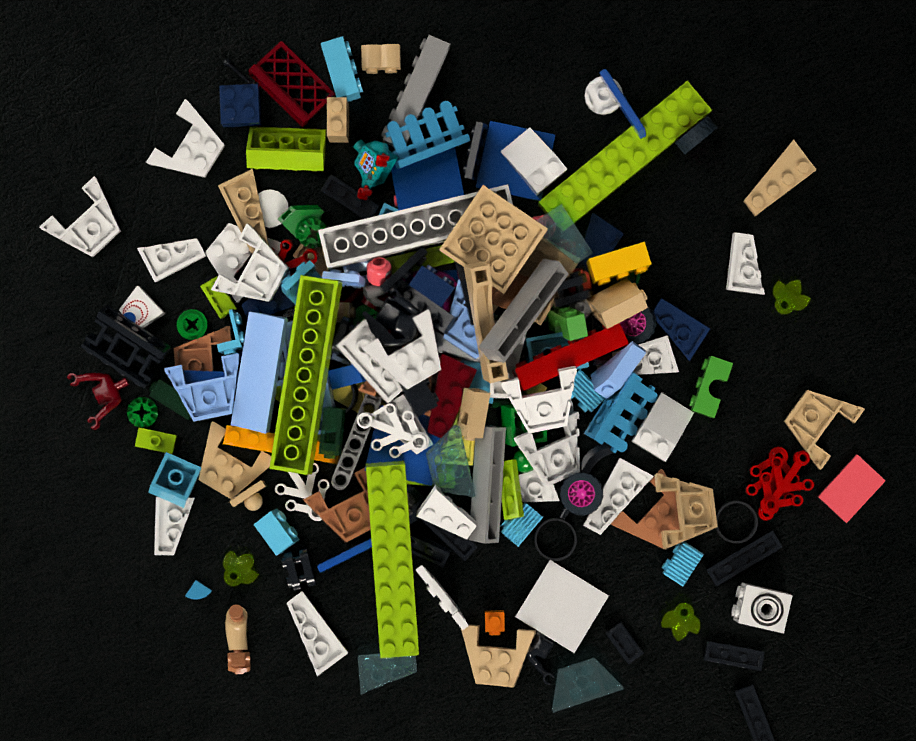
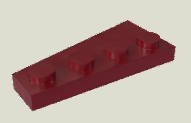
M442 354L441 370L438 373L435 393L439 399L437 402L438 407L431 410L427 432L445 440L461 407L464 388L470 387L477 369Z

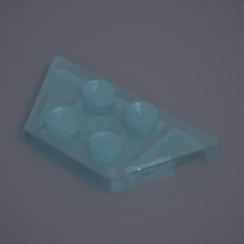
M454 425L426 452L433 487L437 485L440 491L445 493L475 497L460 426Z
M594 657L560 668L557 671L552 705L553 713L623 690V686Z

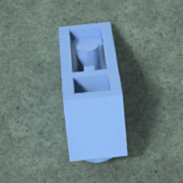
M633 341L591 374L594 391L608 399L621 389L646 354V350Z

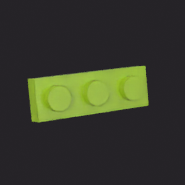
M516 459L504 461L502 484L504 520L524 517Z

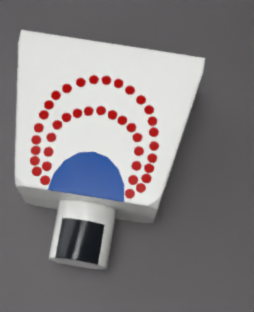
M140 286L134 289L119 309L125 317L142 328H145L165 314Z

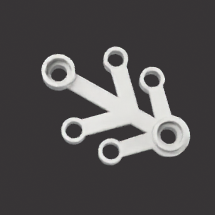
M389 403L384 408L393 426L373 419L372 414L369 412H363L357 418V424L361 428L371 426L391 434L382 439L377 438L372 441L371 447L375 451H379L384 446L399 439L409 442L400 447L393 446L390 448L389 454L393 458H397L402 453L411 449L423 451L429 446V437L426 433L419 431L414 420L415 413L412 410H406L402 415L403 420L408 423L411 433L404 430L396 413L397 406L394 403ZM389 405L393 406V412L388 411ZM406 413H411L412 418L407 419ZM364 416L369 418V423L363 421ZM417 438H422L423 444H418ZM376 441L380 442V448L375 447ZM394 448L399 451L398 455L393 454L392 450Z
M313 464L317 467V470L308 475L306 485L298 473L288 472L298 489L286 487L285 484L280 483L276 485L275 492L278 495L287 494L304 499L311 496L315 476L319 472L318 464ZM321 479L318 482V488L323 499L325 498L326 490L330 486L329 481L326 479ZM322 481H325L327 483V487L325 489L320 487V483ZM279 486L284 487L285 490L283 493L278 492ZM288 500L285 504L288 511L305 512L314 521L322 520L308 505L297 504L295 500ZM289 502H293L295 504V507L293 509L288 508Z

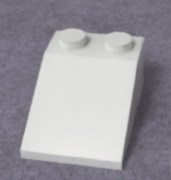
M528 128L500 151L536 196L567 171V168L555 153L531 128Z
M661 392L631 442L666 462L694 412Z

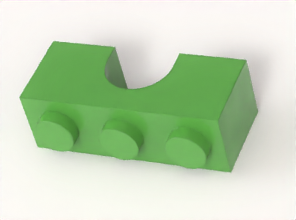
M553 304L547 314L550 331L554 333L562 332L563 337L569 341L588 336L584 313L569 305L555 307Z
M709 356L708 359L704 360L702 370H704L703 376L698 378L695 388H698L696 396L692 395L689 406H692L691 411L715 418L721 400L714 398L710 394L709 385L713 380L727 382L733 363L713 356Z

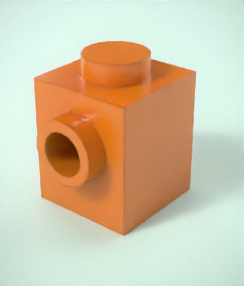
M504 610L485 611V632H489V635H501V632H505Z

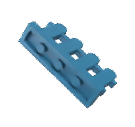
M443 101L439 106L441 111L435 114L432 108H425L422 111L423 119L417 121V118L410 114L404 119L405 126L399 127V124L395 121L387 124L388 132L385 135L386 138H391L395 149L392 153L397 155L399 159L395 163L397 169L471 141L468 134H462L461 130L464 129V126H459L454 113L458 111L456 106L452 107L449 101ZM442 116L448 129L444 132L441 131L437 118ZM424 123L430 135L426 139H424L419 126ZM408 130L413 143L408 146L402 135V132ZM450 135L451 140L445 142L444 137ZM432 142L434 146L427 148L426 144ZM415 148L416 153L410 155L409 150Z
M632 372L621 389L608 399L605 398L584 434L600 444H603V442L611 446L610 450L614 453L617 450L624 452L628 446L627 442L624 441L626 435L633 436L637 433L638 428L634 425V422L637 418L645 419L648 412L644 408L647 401L654 403L658 398L657 393L654 392L655 387L649 385V387L641 383L642 378ZM634 393L642 397L638 404L631 400ZM624 409L631 413L628 420L621 416ZM613 426L622 430L619 436L610 432Z

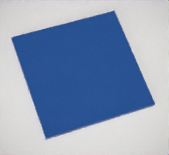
M490 121L476 188H481L484 185L491 189L508 184L510 194L513 196L536 201L542 199L543 191L536 196L500 152L527 130L526 128ZM533 130L552 150L555 135Z
M455 147L397 169L394 164L391 170L398 211L464 195ZM415 149L409 150L410 155L415 154L416 151Z
M422 415L418 417V420L432 441V446L418 454L409 450L402 453L399 457L393 458L390 456L389 450L393 446L400 447L404 445L400 440L384 446L379 451L373 450L370 444L366 463L405 461L407 481L432 486L437 466L435 462L440 453L442 439L427 432L430 417ZM374 428L371 443L377 438L382 439L391 434ZM376 441L375 447L380 448V442ZM394 448L392 450L394 455L399 454L397 449Z

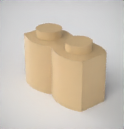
M400 44L361 45L362 70L366 71L367 74H376L378 70H385V73H397V70H401Z

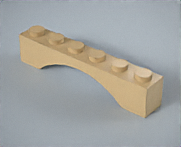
M478 262L465 265L464 271L483 379L489 383L508 379L506 361L502 363L488 360L479 348V345L495 325L492 307V279L489 264Z

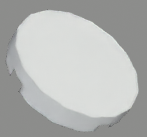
M601 77L595 78L588 84L585 91V101L590 110L596 114L606 115L618 109L619 105ZM614 80V82L622 92L621 86L616 80Z
M275 190L260 192L258 195L265 227L274 228L280 226L281 223L277 219L289 208L288 201L284 195Z

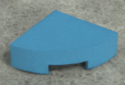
M195 580L186 597L202 599L209 595L212 590L198 580Z

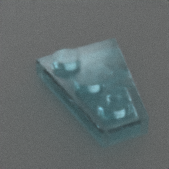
M562 204L536 220L548 229L543 237L576 264L593 254Z
M380 654L358 655L361 694L371 689L379 688L393 680L396 681L416 673V655L380 658Z

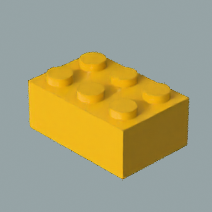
M645 242L589 258L586 264L592 284L597 283L598 286L608 284L611 281L610 279L616 278L618 281L627 278L629 273L632 272L635 275L646 272L651 265Z

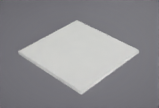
M550 560L515 617L575 653L607 600L608 595Z

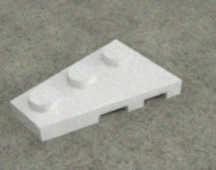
M732 234L726 290L765 295L764 288H762L761 272L758 268V257L753 235Z
M401 395L390 403L396 404V413L404 430L411 433L409 425L403 420L402 415L406 410H412L405 396ZM391 405L388 406L389 412L394 411V408ZM385 406L371 413L376 420L393 426L389 415L385 413ZM406 413L407 419L412 418L411 413ZM415 415L414 420L418 426L419 431L426 433L420 421ZM417 438V443L423 444V439ZM399 439L404 444L409 442L404 439ZM431 440L428 447L433 445ZM411 449L415 454L422 452Z
M437 485L434 486L416 514L417 517L465 539H468L477 526V521L462 508L456 506L448 495L445 496L440 491Z

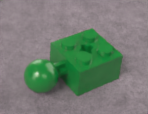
M513 404L501 405L502 427H506L505 444L512 447L518 446L514 438L528 431ZM547 430L532 433L535 443L547 442ZM519 448L513 456V459L517 460L518 471L522 473L531 472L534 469Z

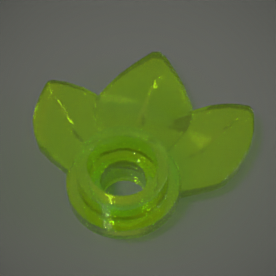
M800 280L791 281L786 286L780 281L775 284L773 288V295L776 299L775 308L780 314H789L792 310L800 311L810 302V297L800 295ZM783 301L788 305L785 309L781 307Z
M229 551L226 554L223 566L226 570L224 581L227 585L234 587L240 583L250 584L257 578L258 573L251 570L254 563L252 554H243L239 557L233 551ZM232 573L237 575L235 580L230 578Z
M680 603L676 606L675 610L668 611L664 615L661 626L664 628L672 627L675 639L680 641L689 631L698 634L700 621L694 616V610L690 604ZM687 609V615L682 616L681 610Z

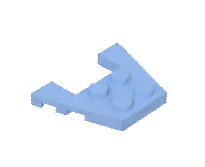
M458 280L449 312L457 320L447 335H443V338L472 358L477 359L479 352L474 325L471 326L467 308L464 306L465 300L460 280Z
M239 353L221 356L225 377L186 384L182 365L164 368L194 422L233 414Z

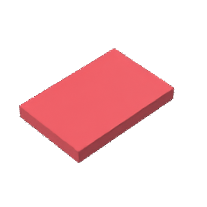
M855 455L817 497L847 523L880 488L885 480L860 456Z

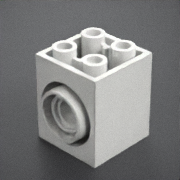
M742 582L741 586H738L736 590L738 601L737 605H733L731 616H734L733 620L737 623L784 633L792 595ZM767 604L768 609L765 612H761V607Z

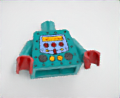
M359 140L354 145V149L359 153L355 160V166L362 177V187L359 188L357 195L359 199L367 200L368 196L372 194L371 188L386 181L398 157L388 149V144L373 141L365 144L363 140Z

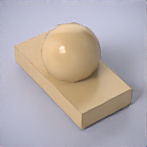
M260 480L231 499L232 507L244 501V505L248 510L256 511L261 508L263 499L257 492L267 486L264 480Z

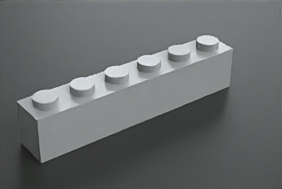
M431 35L427 39H423L420 45L422 52L419 57H415L412 64L414 70L412 74L408 73L404 82L407 86L404 92L400 91L397 102L399 104L397 109L393 108L389 119L397 122L399 127L405 126L404 119L407 115L412 114L417 118V121L419 120L450 49L449 43ZM385 126L381 135L384 137L383 142L393 146L391 138H386L385 133L388 130L387 126ZM408 130L402 132L406 145H408L410 135Z
M543 259L479 345L480 350L488 360L505 363L569 275L559 261Z
M485 425L483 438H475L470 516L477 521V526L469 536L471 541L485 544L499 543L506 427Z

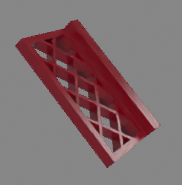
M282 41L249 69V76L302 128L327 104V97L335 96V93ZM282 48L287 53V59H276V52ZM265 62H272L273 72H265L261 66ZM276 63H287V72H276ZM289 63L300 65V72H289ZM276 76H287V85H278L276 83ZM289 76H300V85H289ZM303 76H311L314 79V86H303ZM289 89H300V99L292 98L289 95ZM303 89H314V99H303ZM316 89L325 90L329 95L325 99H316ZM303 102H314V109L309 114L303 109Z

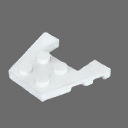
M185 99L176 114L193 124L172 158L154 148L146 163L205 178L225 145Z
M95 176L82 187L95 203L73 224L65 229L54 216H51L40 226L42 230L91 257H94L121 232Z
M228 223L206 250L205 254L218 274L237 283L238 280L234 276L252 254L247 244L239 240L241 232L238 226ZM268 238L269 246L273 247L278 255L281 249V242ZM232 295L237 303L243 298V296Z
M246 224L239 240L255 248L254 253L237 283L219 274L211 290L271 302L289 267L251 225Z
M429 309L412 318L422 336L394 353L387 355L378 338L362 347L366 353L406 389L413 387L441 370Z
M576 366L558 369L561 385L559 389L521 396L518 377L501 381L503 389L528 433L567 426L574 379L577 373Z
M579 412L569 413L567 426L563 427L565 437L539 449L536 448L532 433L526 432L514 438V441L545 486H550L580 472V448L577 447V436H579L577 419H579Z
M423 565L418 567L416 571L425 583H428L427 589L431 595L439 597L441 600L439 605L442 609L452 614V617L462 630L467 628L469 624L466 622L460 609L438 580Z

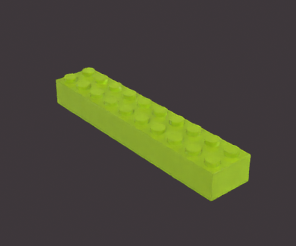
M686 81L640 119L646 131L645 137L640 139L631 126L541 199L538 205L546 215H549L554 220L560 232H565L712 111L692 85Z
M300 275L269 469L304 475L312 474L343 284L340 281Z
M405 461L366 463L380 658L419 655Z

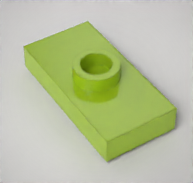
M216 276L200 287L220 319L229 314L230 309L237 310L227 293L211 290L218 278Z
M138 428L135 446L173 454L177 435Z

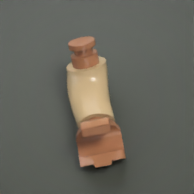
M240 605L231 606L225 620L229 651H234L228 653V671L235 672V674H243L250 671V652H243V650H248L247 611Z

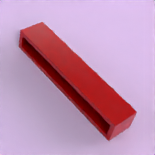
M618 323L608 329L603 325V330L599 332L594 329L587 332L588 336L581 340L567 341L568 346L562 348L560 344L551 348L550 354L544 355L542 352L533 356L534 361L527 363L524 360L515 364L516 369L512 370L514 377L519 379L521 392L558 376V369L571 366L578 367L629 344L621 324Z

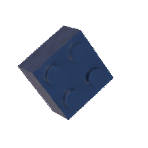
M258 84L219 86L221 125L223 127L261 126V101Z
M427 265V267L421 266L409 285L440 307H443L456 288L453 286L455 282L446 276L443 278L438 276L437 273L439 271L430 265Z

